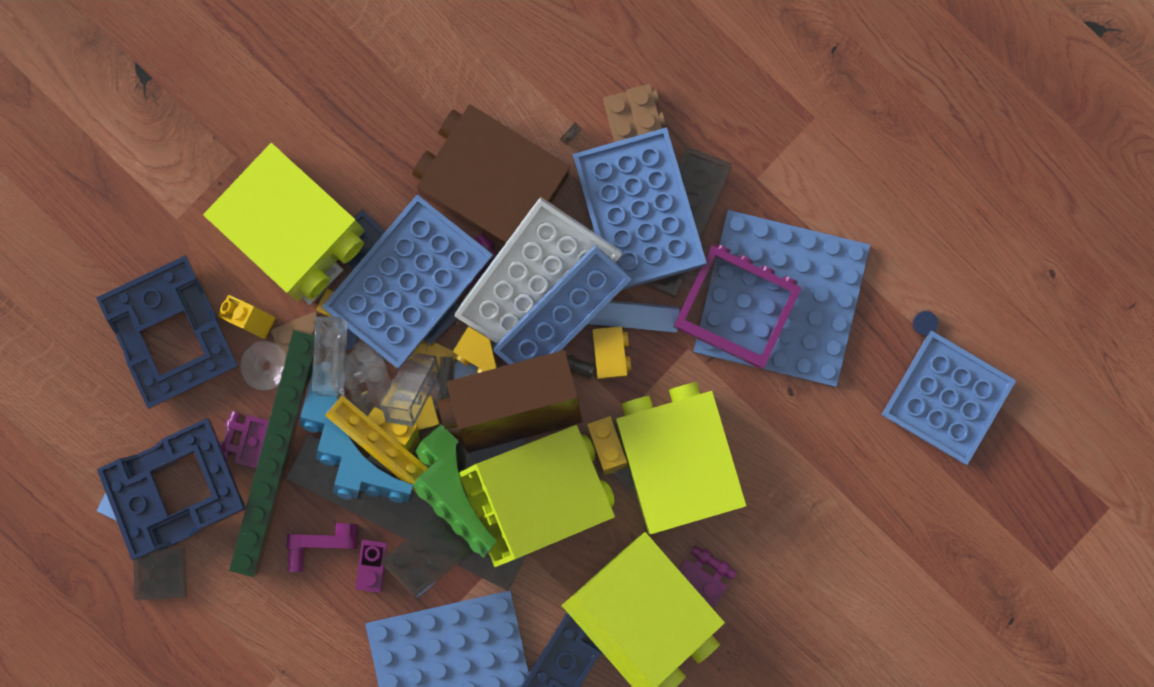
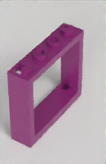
M718 244L715 247L712 245L705 258L707 265L700 268L673 328L762 370L777 342L801 287L797 286L798 282L790 277L784 276L782 279L774 275L776 271L762 265L759 268L753 265V260L746 256L740 255L738 258L730 254L731 250L725 246ZM714 257L790 292L761 356L685 320Z

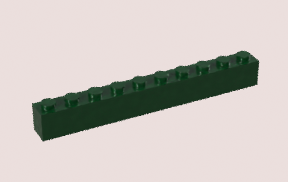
M299 329L293 330L229 571L250 577L256 576L259 572L321 335Z

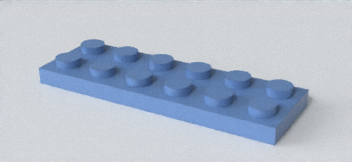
M595 244L493 347V351L509 365L561 351L632 280L631 275Z

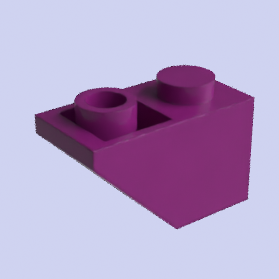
M362 540L356 590L383 592L387 543Z

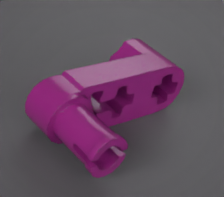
M336 523L335 535L287 534L286 549H289L287 571L303 572V553L306 547L357 549L358 524Z

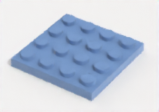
M930 331L881 416L962 464L968 465L1016 380L937 333Z

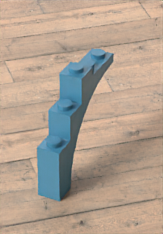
M315 364L299 426L309 432H322L316 460H320L321 463L328 466L339 465L333 493L337 494L340 498L349 500L352 498L357 499L359 490H362L369 496L377 497L381 495L389 497V500L393 502H408L413 485L395 479L376 468L359 452L349 436L325 416L337 401V383L340 370Z

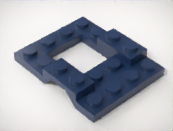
M186 255L96 297L108 324L121 345L128 368L148 409L239 367L203 286ZM185 311L204 355L161 375L142 331Z
M209 418L161 439L154 447L139 454L120 458L97 469L130 557L134 561L157 550L162 551L205 531V528L246 510ZM195 453L212 496L170 515L154 474L178 464V460Z
M566 612L520 687H580L599 655L604 654Z

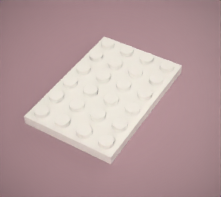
M540 197L456 310L455 317L493 342L498 343L595 244L615 262L622 255V251Z

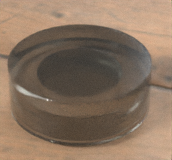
M575 122L559 140L564 145H568L582 130V127Z

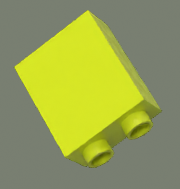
M272 143L266 147L203 214L297 302L304 296L309 300L317 297L330 281V278L325 273L338 259L342 263L352 260L364 244L359 238L365 232L362 226Z
M697 382L670 389L669 393L672 402L653 408L650 396L622 403L625 416L615 420L648 534L657 533L746 506L713 392L709 391L701 394Z
M577 425L482 461L459 472L461 484L472 509L486 530L497 541L489 553L494 567L515 560L615 517L612 511L614 506L613 492L605 481L599 479L592 463L595 460L594 446L586 435L580 434Z
M646 532L625 547L561 605L632 687H677L686 678L678 667L689 656L699 664L720 646V643L713 634L725 623Z

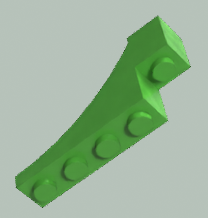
M441 424L421 441L415 451L421 462L428 465L429 468L418 477L413 488L421 499L426 500L433 507L438 516L444 518L451 525L456 534L461 535L469 543L474 552L479 553L484 558L490 553L497 541L483 526L466 497L457 468L456 446L459 441L448 430H445Z

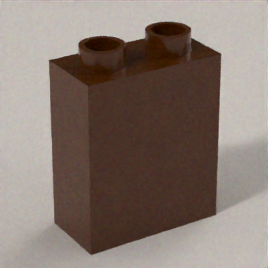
M469 104L463 115L454 109L448 114L438 132L440 136L447 140L437 155L427 150L416 164L412 176L421 180L417 185L420 195L504 246L540 197L552 204L570 175V166Z
M565 350L447 381L450 398L437 401L444 429L448 430L457 440L463 439L468 453L582 423L578 397Z

